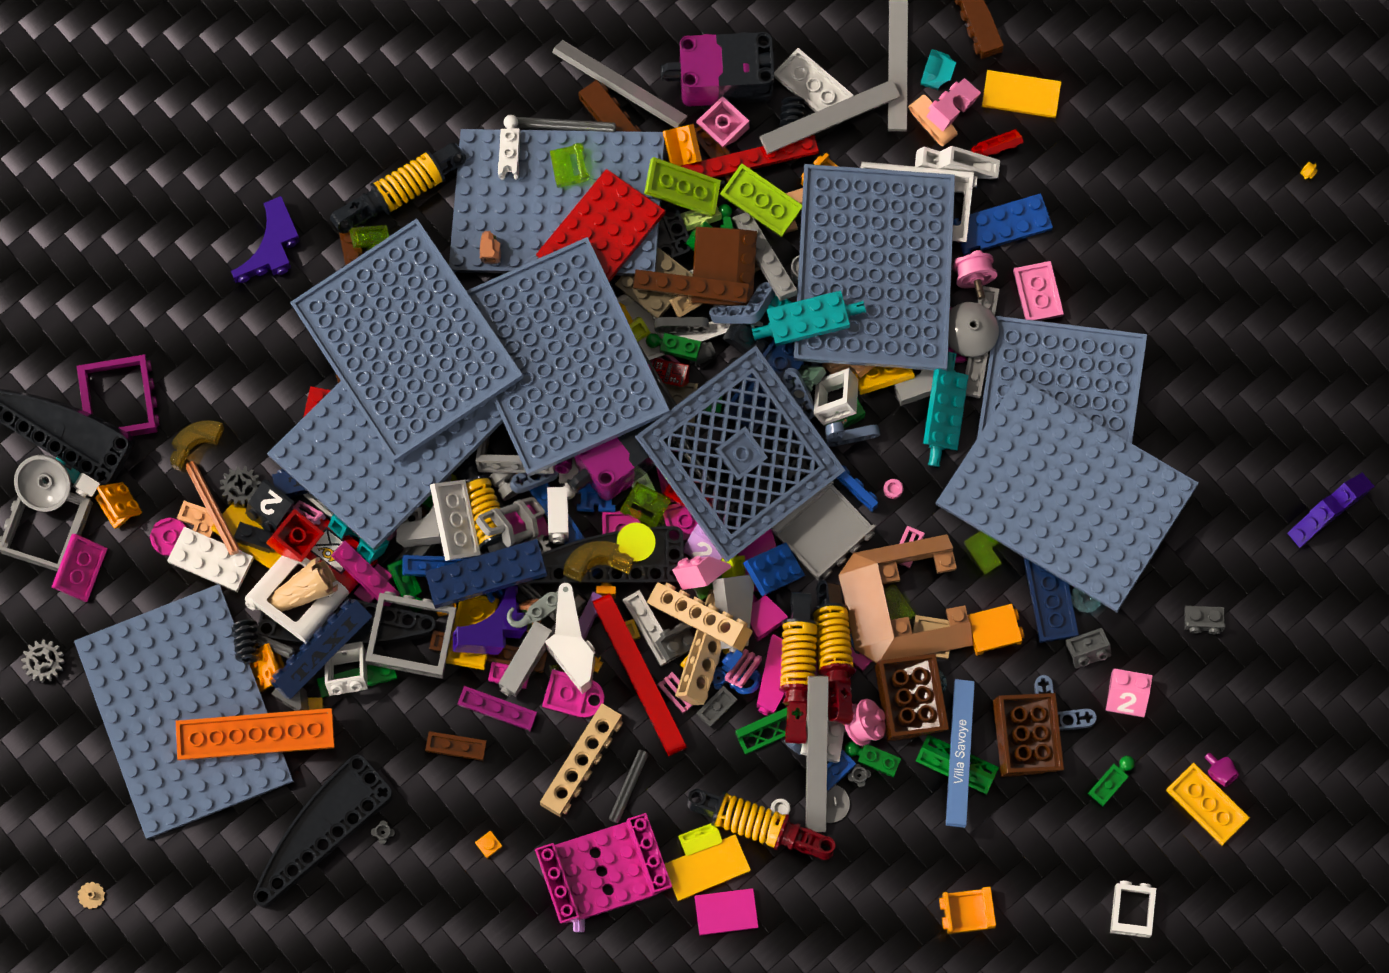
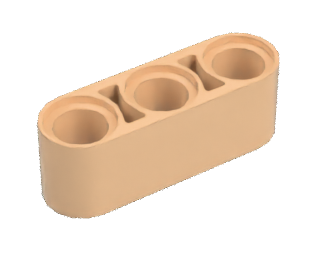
M922 95L908 106L909 110L937 143L944 146L956 137L958 133L952 124L942 131L926 117L930 112L928 108L932 102L926 95Z

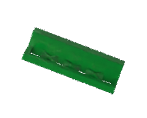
M787 708L736 730L735 734L745 755L785 737V731L778 728L782 721H787ZM794 712L793 714L795 715L796 719L798 716V712ZM767 727L775 731L770 739L761 737L763 730L767 729ZM749 736L756 738L755 746L747 749L743 739Z
M927 735L916 762L949 776L950 755L947 752H950V744ZM928 743H931V744L937 746V748H934V747L928 745ZM970 754V762L972 764L969 768L968 786L987 794L999 767ZM983 769H987V770L991 771L992 774H990V773L984 771Z

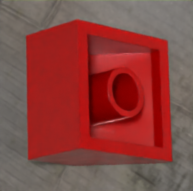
M294 509L268 539L266 544L281 556L302 562L324 535V532Z

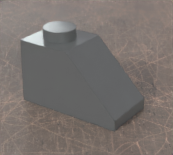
M303 687L291 699H286L276 688L272 692V695L279 702L294 711L309 710L307 691Z

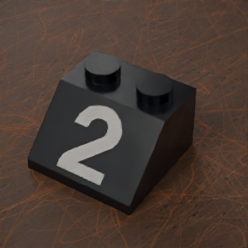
M760 320L753 324H731L722 338L742 354L757 346L763 355L770 344V336L754 340L752 328L766 326Z
M264 479L249 500L245 514H247L249 519L261 525L264 530L274 533L292 512L294 501Z

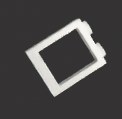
M849 368L823 377L820 383L815 386L814 415L823 425L857 413L859 379ZM844 387L843 398L827 403L828 392Z
M547 487L549 542L557 545L564 544L566 541H569L567 487Z
M363 642L345 644L325 664V685L329 696L368 689L367 664L365 662L366 651ZM360 661V676L334 680V665Z
M1129 881L1117 883L1114 889L1110 933L1150 938L1153 927L1156 888H1151L1152 885L1141 883L1140 886H1135ZM1121 891L1149 894L1146 926L1118 923Z

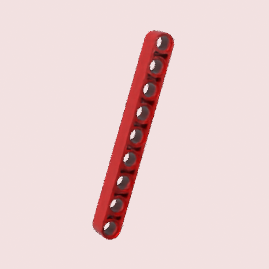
M608 593L592 601L668 756L687 748L611 594Z

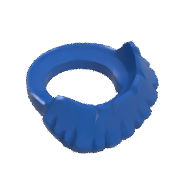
M746 669V670L744 671V673L741 674V676L739 677V679H738L737 681H740V680H741V678L743 677V675L746 673V671H747L748 669ZM757 670L752 673L750 679L754 681V684L749 688H740L730 683V688L740 694L753 693L759 688V682L762 680L761 675Z

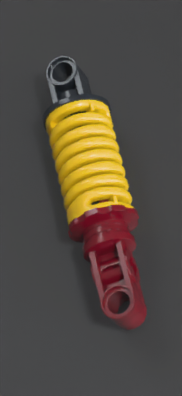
M821 580L816 586L818 606L812 610L814 621L819 623L816 635L817 657L819 661L818 676H828V719L833 722L849 725L854 717L850 688L851 680L849 677L855 673L851 656V637L848 622L849 607L842 604V589L839 584Z
M791 592V619L782 621V627L785 631L782 633L784 639L782 640L783 654L781 655L782 669L779 690L786 694L783 699V704L787 705L785 743H806L808 676H815L813 673L816 671V667L813 665L816 664L814 658L816 657L815 650L817 646L815 643L817 638L814 636L817 635V628L819 627L817 621L810 620L811 593ZM794 712H798L799 719H796L795 715H793Z
M698 788L689 792L688 808L693 812L712 818L711 826L723 827L725 830L731 829L733 833L738 831L739 835L745 834L746 838L752 837L754 841L759 839L760 843H766L776 850L780 845H784L790 850L794 848L822 860L830 859L834 853L835 841L831 837L803 828L799 823L789 822L788 814L782 815L775 811L772 816L770 808L764 813V806H760L757 810L758 804L753 803L751 806V802L748 800L743 805V798H739L737 801V796H731L727 791H723L720 797ZM697 797L701 802L695 803L692 801V798ZM826 845L830 850L824 851L821 846Z

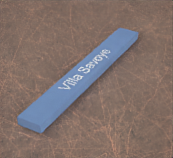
M959 679L954 681L946 826L966 827L974 681Z

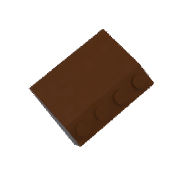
M696 227L693 277L749 284L748 304L754 289L757 231ZM691 297V303L717 306L747 305L742 303Z
M936 654L879 660L876 663L875 672L881 706L885 713L887 741L908 739L949 730Z
M1056 693L1001 695L995 698L993 705L1001 777L1063 771Z

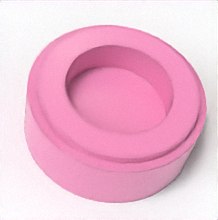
M890 479L885 483L883 491L886 497L897 499L902 494L903 486L899 480Z

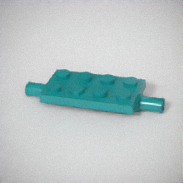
M840 290L769 308L767 313L770 323L766 326L752 328L754 340L771 336L772 338L774 337L776 346L850 328L848 318L852 315L866 313L863 300L849 305L844 304Z
M948 352L947 371L938 368L934 370L923 444L929 445V448H931L928 465L940 467L942 450H958L969 375L957 373L954 370L957 353L953 354V352Z

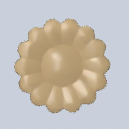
M87 882L78 891L79 903L84 908L96 909L105 900V892L99 883Z

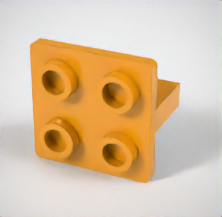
M694 124L663 131L670 163L681 166L702 161Z
M123 482L102 485L97 488L99 494L95 499L114 529L120 528L130 517L138 516L142 513L138 503L134 500L128 487Z
M269 643L261 646L259 653L255 654L260 657V660L250 663L260 692L272 687L273 685L270 683L273 679L272 675L279 668L283 669L285 667L281 655L272 652Z

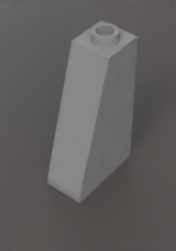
M750 575L715 579L712 584L715 606L719 609L718 613L722 614L725 611L734 616L732 620L737 621L739 618L748 623L747 628L750 629L754 582ZM720 641L721 649L729 648V652H734L737 650L729 646L728 644Z
M537 621L533 623L499 682L502 693L509 697L511 695L515 697L518 695L546 651L545 641L553 636L552 630Z

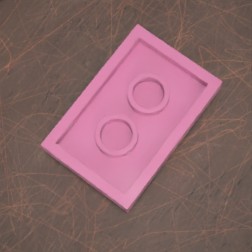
M1051 261L1014 268L1013 272L1026 320L1042 321L1064 315Z

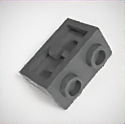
M1185 606L1184 630H1189L1190 633L1209 631L1210 634H1220L1221 631H1224V607Z
M683 622L677 625L674 630L666 629L660 633L661 637L655 643L666 662L689 653L694 639L690 631L692 626Z
M1102 628L1066 640V646L1073 658L1075 668L1085 667L1091 663L1111 657L1110 643Z

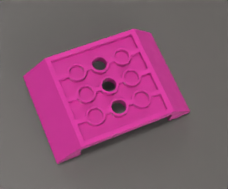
M646 813L628 818L624 823L556 845L551 843L535 849L560 924L577 922L650 898L672 887ZM593 848L598 849L600 857H591L590 850ZM604 867L607 870V874L601 877L597 875L596 869ZM610 885L613 888V894H604L603 886Z

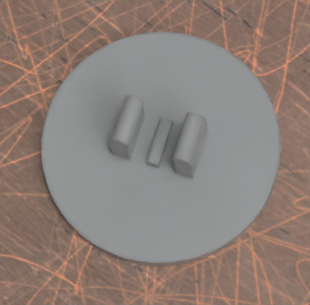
M835 785L829 792L827 791L826 823H835L842 820L849 811L850 800L848 794L838 785Z

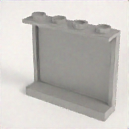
M833 481L772 527V533L782 543L786 542L793 555L818 581L822 578H828L836 565L838 567L847 560L846 556L850 552L852 554L861 547L859 545L861 542L870 540L875 534V525H871L833 486Z

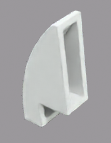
M950 146L942 151L922 147L916 152L915 167L974 172V176H978L977 178L997 179L999 175L1000 160L958 147Z

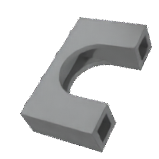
M922 370L915 378L895 384L894 390L900 406L930 396L934 370Z
M451 475L444 482H450ZM434 503L432 509L424 518L418 521L403 522L397 528L396 541L404 548L442 543Z

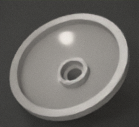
M974 302L960 303L951 308L949 312L948 346L957 354L965 357H979L988 353L994 347L999 336L998 322L993 313L985 306ZM970 323H974L976 327H971Z
M34 455L24 460L18 466L14 476V487L18 497L26 506L36 511L47 512L55 510L65 503L71 491V479L67 469L57 459L48 455ZM44 477H47L49 479V482H46L44 480Z

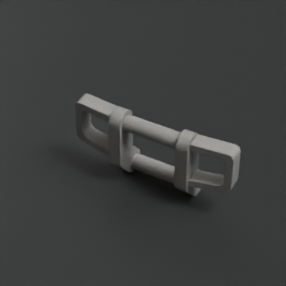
M534 497L517 500L513 504L500 509H491L479 515L476 523L486 536L502 533L503 543L506 547L514 545L515 542L529 537L535 538L539 535L537 520L542 518L545 510ZM526 505H531L537 513L533 514ZM515 511L526 524V531L517 534L513 533L512 525L504 516ZM491 518L497 527L490 528L484 520Z

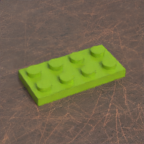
M653 157L650 159L644 194L712 217L716 212L721 180Z
M742 163L720 193L722 197L780 237L785 234L802 210V204Z

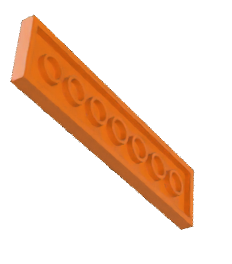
M333 709L176 721L177 760L335 748Z

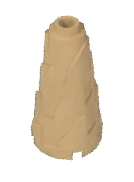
M317 557L293 575L288 582L275 590L267 601L283 612L333 594L338 590V584L333 586L336 578L332 570L324 560L319 563L320 558Z

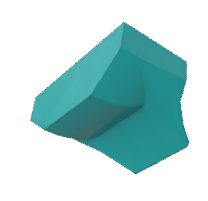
M932 49L920 85L938 90L943 83L951 80L956 62L950 58V55Z

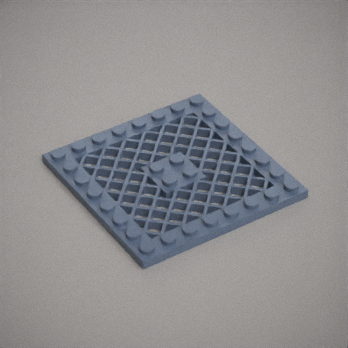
M757 346L751 348L670 409V413L663 415L635 436L725 562L736 556L845 471ZM746 381L754 382L753 392L745 391ZM741 382L740 390L733 388L735 385ZM759 386L765 394L758 393ZM731 392L740 393L739 403L730 402ZM726 393L725 401L718 400V398ZM744 394L753 396L752 405L743 404ZM757 397L766 398L765 407L756 406ZM770 401L776 409L769 408ZM716 403L725 405L724 414L715 413ZM710 404H712L711 412L702 411ZM729 406L738 407L737 417L728 415ZM742 408L751 409L750 419L741 417ZM756 410L764 411L763 421L754 420ZM769 412L777 413L776 423L767 422ZM697 415L696 423L688 422ZM701 415L710 416L709 426L700 424ZM715 417L723 418L722 428L714 427ZM781 417L783 418V420L786 422L787 425L780 424V423H781ZM728 419L736 420L735 430L727 429ZM741 421L749 422V428L747 429L745 426L740 429ZM754 423L762 425L761 434L753 433ZM682 426L681 435L673 433ZM687 426L695 427L694 437L686 436ZM767 426L775 427L774 437L766 435ZM700 428L708 429L707 439L699 438ZM780 428L788 429L787 439L779 438ZM713 430L721 431L720 441L712 440ZM726 432L733 433V435L725 441ZM792 432L796 436L798 441L792 440ZM672 437L680 438L679 448L670 447ZM754 437L760 438V445L756 442ZM685 439L693 440L692 450L684 449ZM765 439L773 440L772 450L764 449ZM698 441L706 443L705 453L697 451ZM778 441L786 442L785 452L777 451ZM791 443L799 445L798 454L790 453ZM711 444L719 445L714 449L716 454H710ZM803 449L806 450L809 456L803 455ZM671 451L678 452V460ZM683 453L692 454L690 464L682 463ZM765 453L772 454L770 463L763 462L768 458ZM696 455L705 456L704 466L695 465ZM776 455L785 456L783 466L775 464ZM709 457L718 458L717 468L708 467ZM789 457L797 458L796 468L788 467ZM802 459L810 460L809 470L801 469ZM722 462L728 470L721 469ZM757 466L756 475L748 474L752 469H754ZM761 466L770 467L769 477L760 476ZM683 467H689V468H690V470H689V475L687 474V472L684 470ZM694 468L703 470L702 480L693 478ZM775 468L783 469L782 479L773 478ZM788 470L796 472L795 481L786 480ZM707 471L716 472L715 482L706 481ZM800 472L808 474L800 480ZM721 473L729 474L728 484L719 483ZM733 477L736 481L742 478L741 486L732 485ZM747 477L755 478L754 488L746 487ZM760 479L768 481L767 490L759 489ZM694 482L701 483L700 490L697 488ZM773 482L781 483L780 493L772 491ZM706 484L714 485L713 495L705 494ZM786 484L793 485L785 492ZM719 486L727 488L726 497L718 496ZM732 489L740 490L739 500L731 498ZM745 491L753 492L752 502L744 501ZM758 493L766 494L765 504L757 503ZM771 495L779 496L770 503ZM705 498L712 499V506H710ZM717 500L725 501L724 511L716 510ZM730 502L739 503L737 513L729 512ZM743 504L752 505L750 515L742 514ZM756 506L764 507L760 512H758L755 515ZM717 514H722V515H724V517H723V522L721 521V519L718 517ZM728 515L737 517L736 527L727 525ZM741 518L749 519L747 522L741 525Z

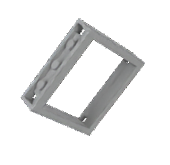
M490 436L477 448L475 461L478 472L526 473L519 455H487ZM555 465L539 473L554 474Z
M70 492L66 501L78 504L79 508L58 564L10 549L26 506L18 497L12 503L11 516L6 519L4 524L5 532L3 536H0L1 554L58 572L72 534L81 536L93 502L90 498H84Z
M389 591L379 593L365 659L366 664L443 679L457 612L456 607L450 604L435 609L431 599L420 601L415 600V597L410 595L399 597L396 596V593ZM384 602L449 614L438 666L374 654Z

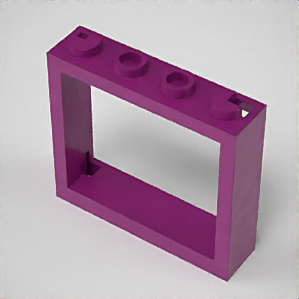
M145 355L77 366L82 409L93 415L88 373L140 365L149 423L119 428L131 436L158 432L157 426L160 425L159 415H155L154 410L157 407L156 396H152V390L155 389L153 378H150L149 375L152 367L150 360H147Z

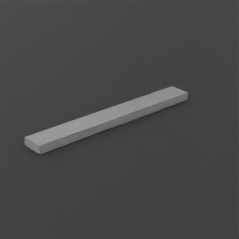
M889 0L888 81L893 80L900 97L888 102V131L907 132L908 0Z
M564 40L554 47L553 54L674 128L680 127L686 121L687 115Z
M890 80L766 133L759 138L766 153L770 154L899 98L900 94L893 80Z
M808 676L805 828L815 832H826L828 676Z

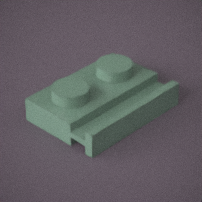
M802 365L799 369V373L808 391H812L813 385L816 386L820 383L827 373L824 367Z

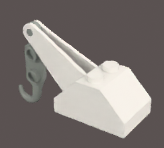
M562 583L559 586L558 592H549L532 604L520 621L513 620L512 612L514 608L512 607L507 613V621L515 628H522L535 621H541L557 609L555 634L545 641L546 648L579 691L584 694L592 687L595 648L588 640L585 642L581 636L572 586L569 583Z

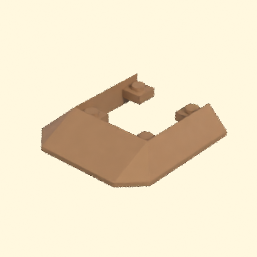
M947 534L852 554L839 574V581L844 603L849 607V626L854 648L857 652L877 663L879 660L928 655L973 646L971 624L965 605L946 609L948 627L913 634L909 617L890 620L883 585L900 581L897 564L934 557L937 574L957 569L953 547Z

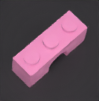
M965 78L959 83L956 81L950 87L949 92L945 91L940 96L939 101L935 100L928 108L930 112L926 117L942 131L950 126L960 113L957 108L964 113L981 94Z

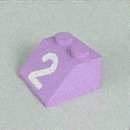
M697 524L683 548L684 553L691 558L710 556L722 560V556Z

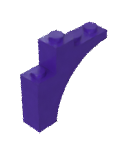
M281 196L264 203L267 217L265 235L255 254L243 265L231 271L235 283L247 282L250 280V277L264 275L270 269L273 275H282L288 272V269H291L283 248L294 247L300 240Z
M1363 472L1344 482L1330 496L1320 501L1287 534L1299 548L1302 547L1332 520L1362 499L1375 486Z
M518 585L502 589L503 595L501 596L499 606L488 618L473 625L457 626L452 634L453 652L499 655L501 650L505 648L506 638H521L527 630V625L522 628H515L507 621V613L512 607L514 608L512 612L513 620L520 621L524 617V613H518L519 603L516 602Z

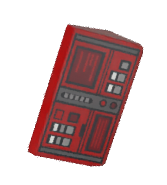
M654 359L652 365L663 383L681 387L689 383L690 365Z

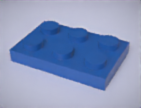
M786 542L743 563L762 597L805 576Z

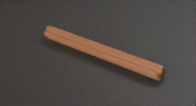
M188 462L186 470L229 554H238L239 547L196 462Z

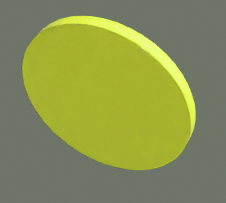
M630 523L624 526L617 536L619 552L630 561H642L648 558L654 551L655 536L652 530L642 523Z

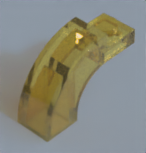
M199 421L181 430L172 442L173 448L177 450L173 451L170 458L173 469L181 471L188 453L194 446L200 443L217 445L224 430L223 424L217 421Z

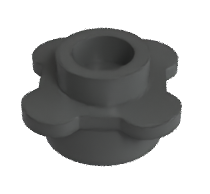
M856 764L852 773L848 775V780L854 781L859 787L865 786L866 779L871 776V772L861 767L860 764Z
M380 821L379 825L371 830V834L379 839L380 844H385L389 837L394 836L395 831L389 828L386 821Z

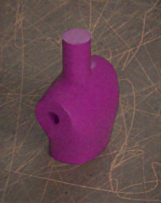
M1211 753L1205 756V759L1212 765L1208 770L1209 776L1224 787L1230 785L1239 776V772L1229 757L1217 760Z

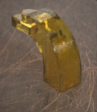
M594 541L586 543L572 552L564 565L563 575L581 582L586 572L596 565H608L629 574L632 570L634 558L626 553L618 552L619 544L608 541Z

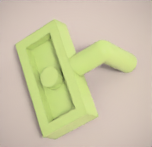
M717 206L715 215L712 217L693 210L680 214L687 231L696 229L705 221L710 224L722 219L721 212H719Z

